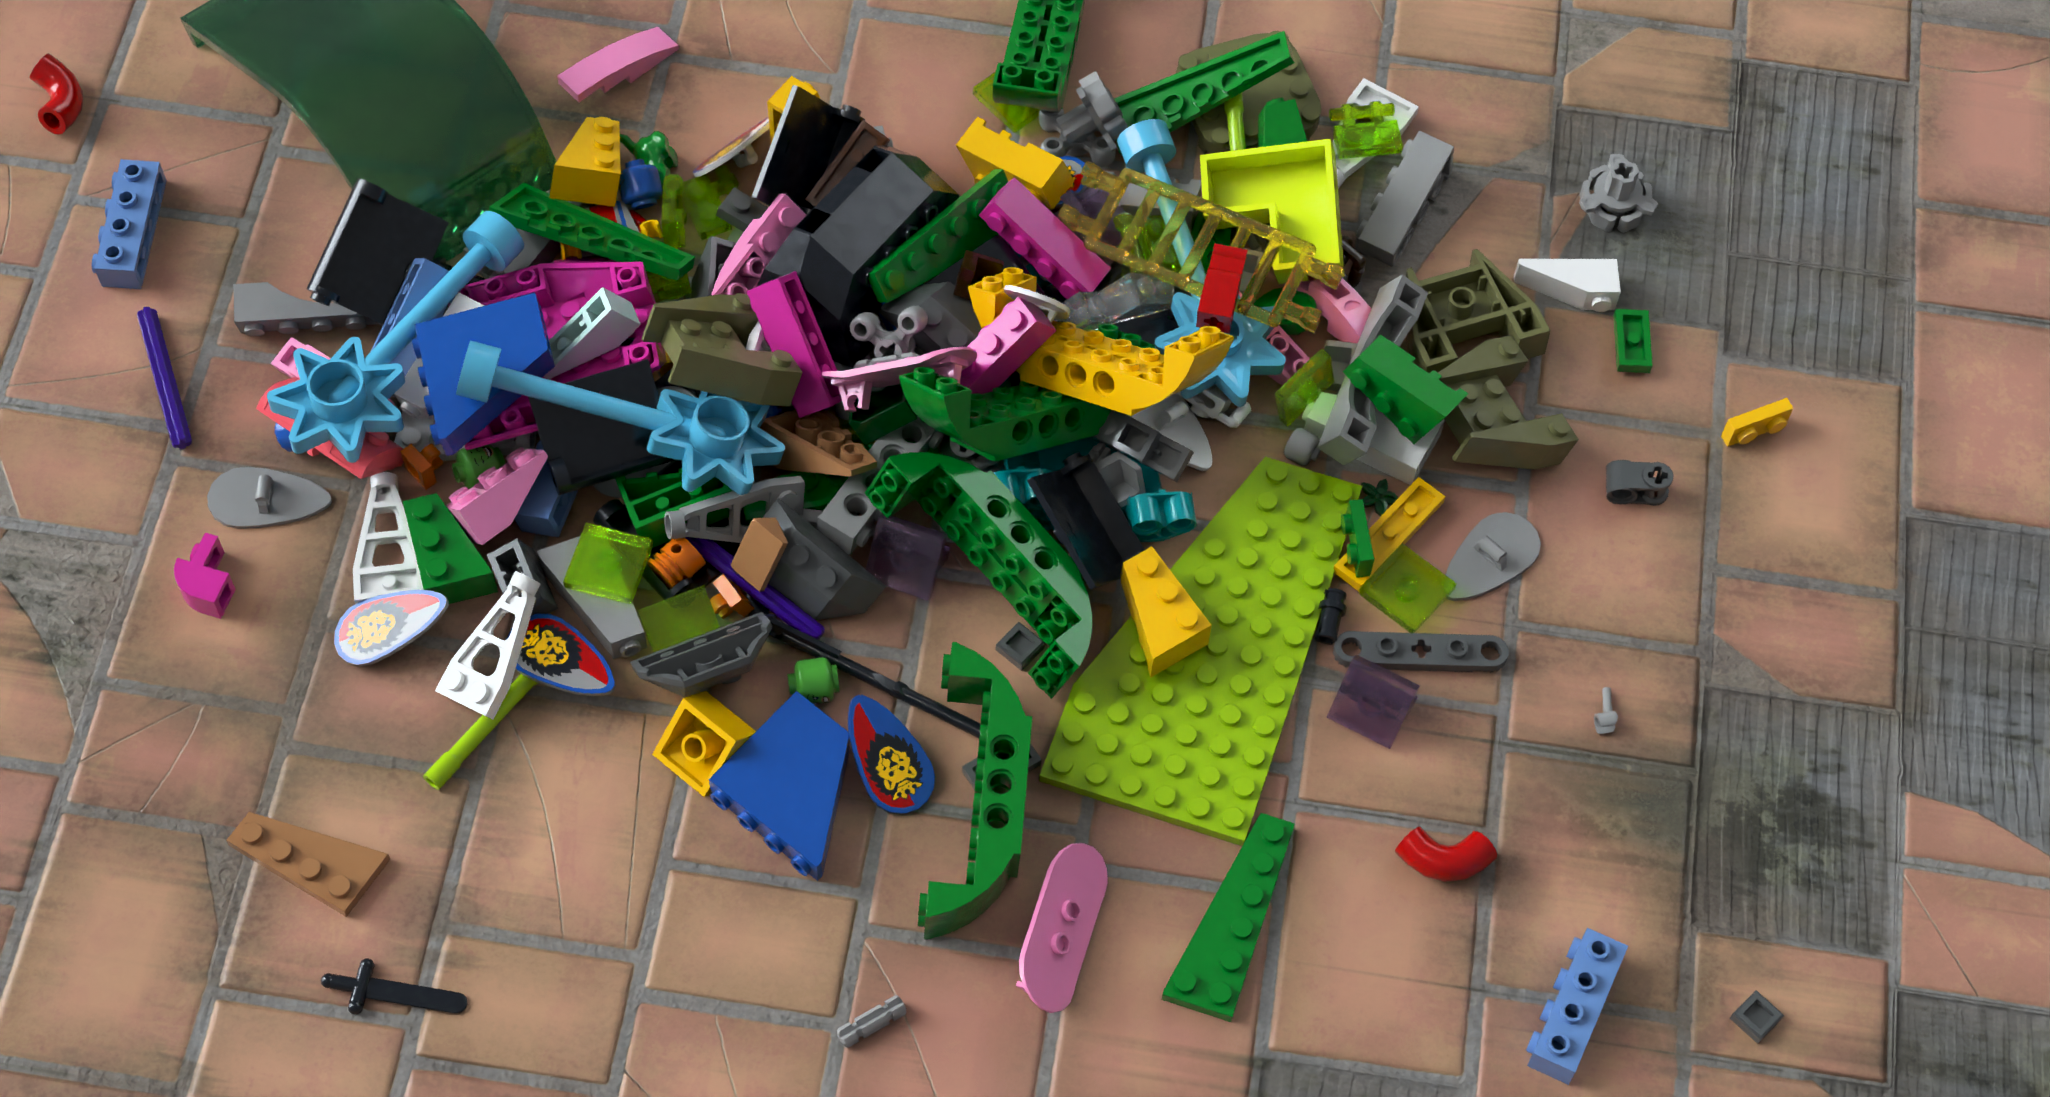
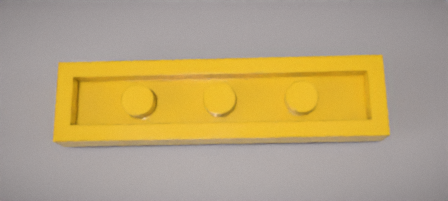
M1418 477L1369 528L1374 555L1370 576L1356 577L1354 565H1349L1347 553L1334 565V574L1360 592L1440 508L1446 496Z

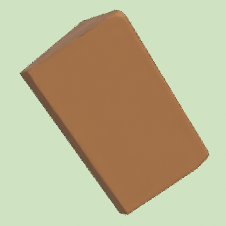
M754 518L731 562L732 569L759 592L766 589L788 544L776 518Z

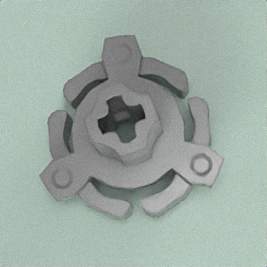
M1094 71L1079 80L1082 87H1079L1076 91L1083 104L1060 116L1056 121L1070 144L1098 128L1111 151L1117 149L1114 141L1128 128V125L1124 118H1122L1123 114L1109 89L1105 87L1098 73Z
M1610 154L1608 165H1602L1591 170L1588 180L1583 182L1579 194L1581 209L1589 215L1594 226L1606 232L1613 230L1616 218L1619 217L1621 218L1617 228L1620 232L1624 233L1636 228L1644 214L1652 216L1658 206V202L1652 198L1651 184L1646 182L1643 183V186L1641 185L1643 173L1638 170L1635 163L1629 162L1622 154ZM1594 186V193L1590 194L1589 188ZM1630 210L1634 212L1631 215L1623 216L1625 212Z

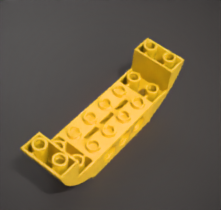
M1008 267L999 274L986 276L982 281L968 286L972 306L981 328L991 324L1002 313L1003 308L1011 301H1014V299L1003 292L1005 285L1021 287L1036 292L1037 277L1023 273V270L1020 268ZM1053 320L1051 324L1057 331L1016 371L1020 374L1021 381L1132 416L1205 379L1216 370L1226 357L1234 336L1220 332L1221 330L1217 327L1204 326L1188 336L1180 337L1178 341L1165 346L1164 354H1160V351L1155 348H1141L1132 345V342L1126 339H1112L1105 337L1100 331H1086L1076 328L1074 323Z

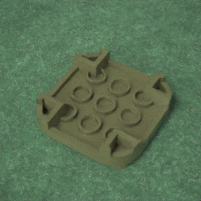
M1281 31L1254 34L1183 54L1179 57L1176 73ZM1291 42L1290 45L1295 63L1242 92L1246 149L1258 148V115L1266 105V102L1275 98L1282 97L1285 101L1296 100L1307 141L1310 140V137L1318 128L1322 110L1320 99L1297 50ZM1224 103L1192 120V124L1199 137L1198 146L1204 154L1207 152L1219 153L1230 151Z

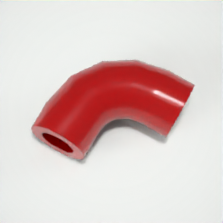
M48 53L35 65L29 78L42 87L50 96V100L38 111L40 123L49 132L59 135L63 134L81 113L83 91L76 76L62 62Z
M1417 827L1405 836L1395 849V853L1414 870L1425 877L1443 882L1466 880L1483 871L1497 859V852L1493 844L1478 831H1473L1455 845L1447 846L1435 841L1422 827Z

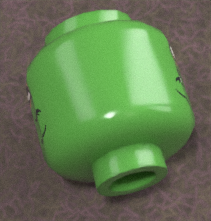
M491 444L471 450L462 448L457 452L456 462L452 463V472L457 483L463 482L470 489L480 482L477 477L481 473L494 466L496 469L500 468L505 464V460L501 450L498 447L494 448Z
M826 657L798 660L794 665V673L787 674L790 695L797 691L813 704L829 703L833 700L834 693L840 692L836 664L831 665Z

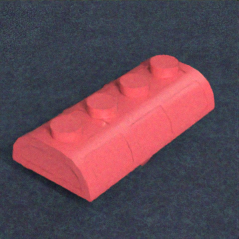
M293 377L273 384L261 397L256 408L288 431H291L295 419L273 413L269 406L267 394L271 390L300 380L299 377ZM366 432L360 458L353 463L348 462L330 440L307 451L312 457L319 455V452H321L360 479L387 470H393L403 464L400 452L403 448L390 440L389 435L385 432Z

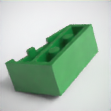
M1380 335L1343 373L1355 387L1359 388L1372 401L1377 410L1382 412L1398 428L1403 436L1415 444L1440 423L1469 393L1461 388L1457 391L1453 390L1440 381L1442 375L1434 370L1429 374L1413 363L1416 359L1414 356Z
M682 468L679 469V473L658 475L656 471L648 472L646 477L626 479L625 476L615 479L644 551L671 540L668 539L665 532V512L676 511L681 507L733 491L718 478L714 477L696 490L687 492L682 488ZM729 508L709 512L707 514L706 526L728 518Z
M437 493L403 501L424 590L443 594L448 598L449 604L498 592L492 570Z

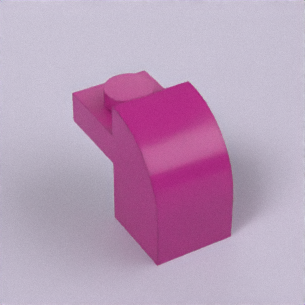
M205 533L200 543L194 545L190 554V561L180 558L176 559L174 576L184 600L192 609L221 619L236 589L229 573L216 570L225 554L218 536Z

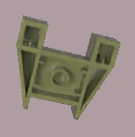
M1478 249L1472 250L1469 267L1418 281L1412 267L1407 268L1406 277L1428 292L1419 318L1408 332L1407 339L1409 354L1416 358L1413 363L1429 374L1433 370L1437 373L1458 359L1452 344L1497 331L1501 337L1512 335L1527 359L1545 354L1551 330L1538 306Z
M742 293L735 295L718 294L653 304L641 338L643 342L661 343L672 360L673 367L668 378L670 384L758 405L790 406L803 373L792 355L783 350H775L774 352L746 350L749 334L759 320L751 307L749 296Z
M1512 335L1486 340L1438 372L1442 375L1441 382L1455 391L1461 388L1469 393L1444 418L1460 444V447L1452 457L1454 462L1535 470L1561 464L1579 440L1562 413L1528 421L1525 420L1505 388L1506 386H1511L1528 362Z

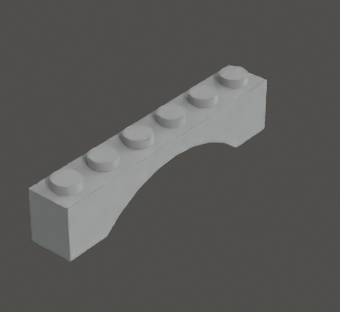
M1400 275L1380 287L1350 364L1380 335L1400 346L1418 320L1428 292L1404 275ZM1346 375L1317 446L1318 449L1342 465H1346L1367 454L1377 428L1375 405L1359 388L1351 383Z
M268 282L233 284L234 323L240 333L248 336H261L265 334V331L294 334L299 329L312 328L314 331L326 332L332 330V327L346 326L348 329L358 330L372 324L383 326L336 303H330L329 306H326L319 302L296 298L278 290Z

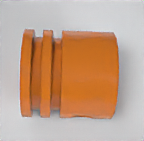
M686 538L671 539L660 549L661 554L657 552L653 555L654 560L650 558L647 561L652 571L669 589H672L680 581L691 578L706 564L702 555Z

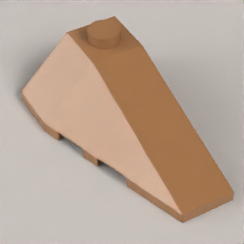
M796 409L766 418L760 427L785 445L780 463L773 465L777 469L851 477L877 468V461L862 444L854 443L851 440V432L848 429L842 430L839 427V419L824 409L799 418Z

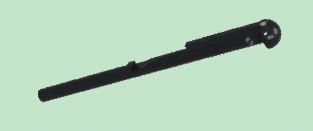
M765 615L772 624L770 636L815 658L826 657L831 665L836 664L837 669L979 738L981 723L910 689L900 681L895 682L840 655L842 651L777 620L776 615Z

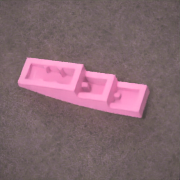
M659 27L639 32L612 43L582 59L557 76L558 84L575 100L581 102L599 88L606 93L624 79L632 83L679 49V45Z

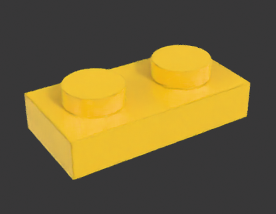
M1784 398L1730 418L1725 425L1721 438L1726 446L1729 447L1737 443L1747 444L1758 435L1767 432L1770 434L1777 433L1786 427L1793 411V406L1788 398Z

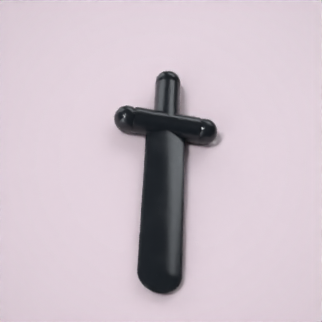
M365 958L360 962L356 978L331 973L324 974L321 978V984L325 988L352 992L348 1011L353 1015L362 1012L366 998L449 1013H460L467 1006L466 996L459 992L372 978L375 965L369 958Z

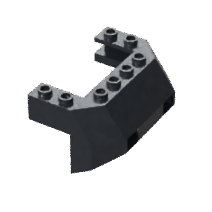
M887 145L874 146L792 230L765 267L757 286L796 271L832 359L853 368L873 348L872 342L859 341L850 332L851 321L858 314L863 313L860 299L872 288L868 280L869 273L874 269L875 265L887 258L891 252L896 251L897 247L917 233L960 196L917 156Z

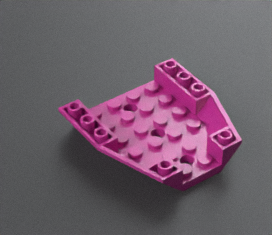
M643 262L541 263L467 284L459 292L484 306L535 293L543 312L549 340L602 287L632 303L641 324L628 337L635 338L632 344L627 346L620 345L618 348L549 380L566 383L644 359H648L653 373L667 362L665 350L661 343L643 342L641 339L653 304H656ZM522 395L466 443L465 449L471 450L538 431L528 396Z

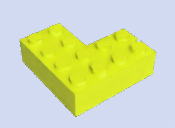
M1331 139L1200 155L1203 216L1209 230L1270 223L1273 271L1279 284L1308 281V274H1313L1315 280L1345 276L1336 154Z

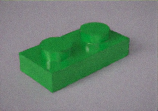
M1615 309L1613 319L1617 372L1650 373L1653 364L1649 310Z
M1363 499L1349 500L1346 514L1341 515L1342 532L1344 535H1349L1350 544H1347V559L1349 565H1354L1356 577H1366L1371 574L1374 555Z

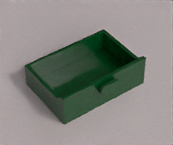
M901 384L887 386L878 392L871 391L869 409L867 410L857 408L859 402L857 398L854 402L856 412H849L848 423L862 442L867 445L918 419V416L911 409L905 398Z

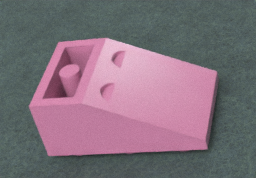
M520 447L505 458L507 460L506 464L498 469L495 466L481 473L477 477L480 482L468 489L467 486H464L449 496L451 502L446 507L471 542L483 545L512 524L548 458L544 450L531 448L524 450L523 447Z

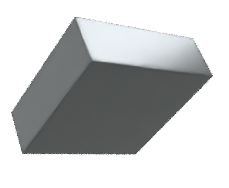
M1020 622L996 644V651L1021 671L1045 648V642Z
M1755 990L1731 1015L1730 1019L1758 1044L1782 1020L1784 1015Z

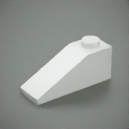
M1519 259L1514 274L1515 283L1581 310H1594L1596 312L1615 310L1621 293L1617 259Z

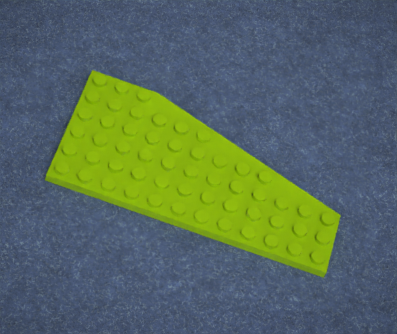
M1265 456L1170 569L1211 623L1209 644L1150 678L1146 657L1139 643L1137 628L1130 616L1073 684L1040 772L1039 781L1243 846L1322 609H1318L1319 603L1324 600L1325 589L1328 590L1330 588L1335 572L1333 568L1339 561L1347 537L1342 532L1341 515L1346 514L1349 500H1359L1363 486Z

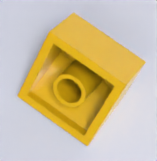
M704 691L682 699L652 755L699 794L706 797L711 793L709 779L756 731L711 694Z

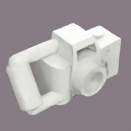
M1216 384L1194 397L1186 399L1192 403L1191 410L1196 415L1204 418H1216L1230 428H1237L1251 412V405L1246 401L1244 406L1237 407L1229 417L1225 415L1224 412L1228 410L1232 401Z

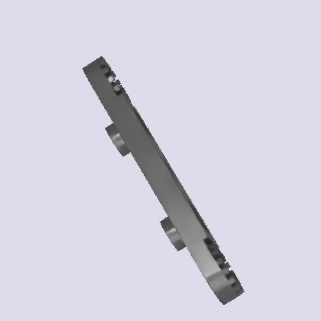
M1347 631L1337 637L1338 639L1335 641L1333 648L1334 659L1339 662L1338 664L1344 665L1345 668L1367 667L1368 669L1490 671L1491 673L1503 668L1509 655L1507 644L1501 638L1493 635ZM1355 643L1356 646H1359L1360 654L1356 656L1345 654L1342 650L1343 644ZM1417 646H1423V650L1427 652L1425 658H1419L1418 653L1413 652ZM1489 646L1492 649L1494 647V650H1498L1499 658L1488 660L1482 655L1481 650L1485 647L1489 648Z

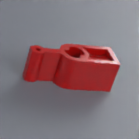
M1214 244L1197 311L1196 327L1213 326L1219 328L1220 332L1230 333L1247 258V249Z

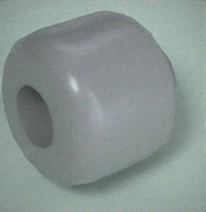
M1303 428L1295 429L1285 446V457L1301 466H1306L1311 460L1316 461L1321 452L1317 448L1319 444L1318 436Z

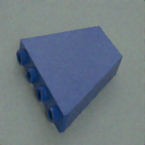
M535 293L415 324L417 338L412 339V344L417 359L422 358L423 366L418 367V373L422 386H428L429 395L424 396L429 416L434 415L435 424L430 425V430L435 445L441 444L446 456L454 455L522 396L521 394L495 387L491 388L487 403L456 395L470 340L502 349L498 366L541 378L555 367L543 312Z
M796 691L709 779L710 797L722 810L729 808L735 813L737 820L746 830L750 832L756 830L762 835L764 842L773 852L777 854L783 852L789 857L792 866L804 876L810 874L818 881L823 876L851 748L849 733Z

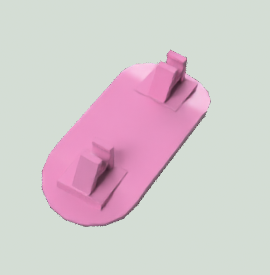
M950 347L917 357L877 363L871 366L845 371L822 372V377L830 379L831 385L838 386L845 411L856 412L854 402L857 398L859 400L857 408L869 409L872 387L882 388L901 384L899 375L914 372V369L917 367L933 368L935 373L944 377L954 378L960 384L961 371L977 359V351L970 347Z
M1084 843L1068 845L1060 850L1051 861L1020 953L1019 969L1022 982L1017 981L1016 986L1027 992L1030 999L1041 1010L1049 1013L1060 1012L1071 1002L1108 884L1107 867L1102 855L1094 847Z

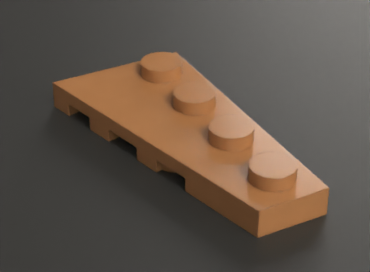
M252 812L247 813L226 840L233 849L345 917L348 916L390 861L389 854Z

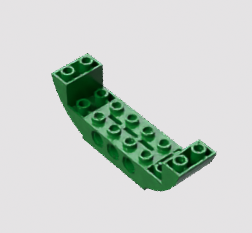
M1018 0L1004 62L998 63L993 81V100L995 103L1060 112L1063 109L1080 33L1085 0Z
M1101 324L1098 326V329H1094L1095 331L1102 332L1105 337L1126 339L1131 341L1132 345L1141 348H1155V345L1141 340L1140 335L1127 334L1120 331L1119 327L1113 324ZM917 367L914 369V372L899 375L905 398L914 413L924 423L949 436L950 441L994 462L1098 435L1099 428L1104 425L1111 412V409L1021 381L1018 386L996 387L993 389V392L971 394L972 389L957 383L958 381L954 378L944 377L935 373V370L930 367Z
M909 452L888 457L866 490V496L870 499L873 506L879 509L887 519L913 500H917L922 509L944 530L947 537L958 545L967 555L969 561L979 568L989 579L992 586L1009 601L1015 611L1038 633L1040 639L1049 645V648L1028 674L1034 679L1036 685L1044 690L1052 699L1082 664L1089 649L1092 635V610L1089 595L1081 578L1082 574L1073 559L991 470L986 473L967 462L929 452Z
M952 642L951 654H944L941 689H948L947 702L982 705L968 861L974 862H968L966 885L929 881L928 894L920 893L918 927H925L924 939L926 940L954 932L983 914L1000 896L1010 877H1018L1021 856L1032 716L1025 715L1019 697L1008 679L990 661L976 651L957 642Z

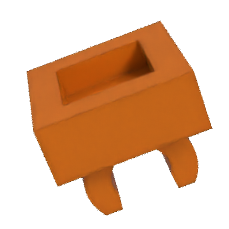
M412 443L400 451L405 468L425 490L437 483L434 470L443 464V460L439 457L441 452L432 443L425 446L421 452Z
M722 574L713 582L720 593L713 596L707 603L715 614L718 613L722 619L729 616L733 610L745 617L755 609L739 586L726 575Z

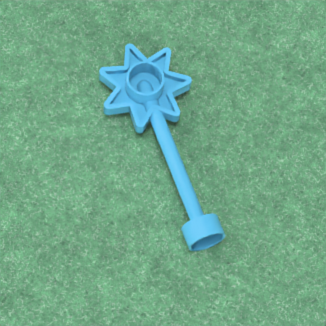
M1148 119L1126 128L1119 135L1117 143L1127 169L1134 173L1146 172L1192 295L1191 297L1181 292L1173 295L1171 310L1179 327L1158 336L1154 343L1155 349H1158L1160 354H1164L1165 346L1178 341L1180 337L1188 336L1200 329L1196 327L1197 311L1206 273L1165 166L1176 154L1173 139L1165 121ZM1238 294L1230 333H1225L1234 336L1226 357L1216 370L1205 379L1182 390L1181 396L1185 399H1190L1216 384L1234 405L1242 407L1247 401L1250 375L1281 374L1286 358L1266 340V337L1277 325L1280 310L1275 306L1243 309Z
M492 211L483 212L463 233V241L469 252L365 358L361 340L358 337H350L330 360L303 348H298L293 352L300 380L269 391L267 399L273 413L295 419L289 434L290 444L294 453H304L330 440L348 462L353 463L360 458L366 432H400L403 430L402 414L388 399L404 385L405 376L402 365L390 363L417 336L415 324L432 320L484 266L501 272L523 251L524 241L517 229L507 219Z
M470 340L456 395L487 403L491 388L495 387L652 430L647 451L654 455L682 461V488L687 492L696 490L716 477L737 494H747L750 492L754 482L753 466L777 465L780 463L784 453L785 445L760 428L766 419L770 405L736 401L729 397L704 391L701 392L699 398H695L670 389H664L660 394L657 409L498 366L502 349Z

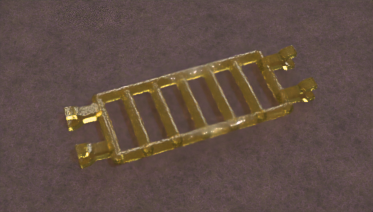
M1086 161L1081 171V175L1084 176L1081 184L1090 188L1102 189L1109 192V195L1096 220L1080 214L1075 208L1066 204L1062 206L1058 217L1061 218V221L1071 231L1075 230L1087 235L1084 241V247L1087 250L1201 297L1204 284L1191 278L1222 220L1239 228L1230 245L1232 247L1243 249L1251 233L1270 240L1241 299H1237L1235 312L1274 328L1278 327L1282 319L1285 318L1315 334L1320 324L1319 318L1322 311L1313 307H1303L1291 301L1305 274L1337 290L1342 279L1341 274L1344 267L1313 258L1316 253L1314 244L1131 168H1124L1117 177L1103 171L1099 166ZM1132 183L1148 191L1117 248L1100 241L1128 185ZM1161 195L1178 202L1149 260H1145L1130 252ZM1193 208L1209 216L1180 272L1176 273L1162 267L1161 264L1189 209ZM1284 246L1299 252L1300 255L1270 312L1253 305V302L1281 247Z

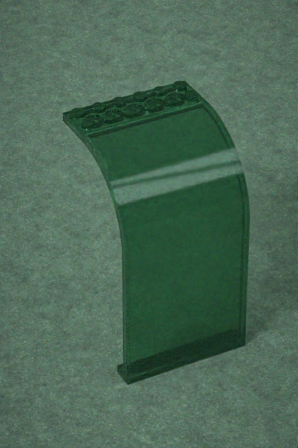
M210 0L180 17L193 45L199 48L207 44L277 96L299 117L332 159L351 190L356 179L360 178L389 192L388 194L449 222L433 259L444 257L447 262L462 253L466 247L463 241V233L483 212L489 211V206L523 182L545 192L551 189L554 165L557 161L530 102L494 45L455 0Z

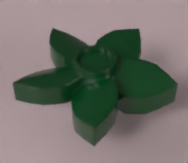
M1386 479L1379 481L1376 488L1370 483H1361V486H1363L1362 490L1367 495L1363 498L1364 508L1374 505V510L1379 516L1385 513L1387 506H1391L1398 499L1395 493L1387 491L1388 483Z

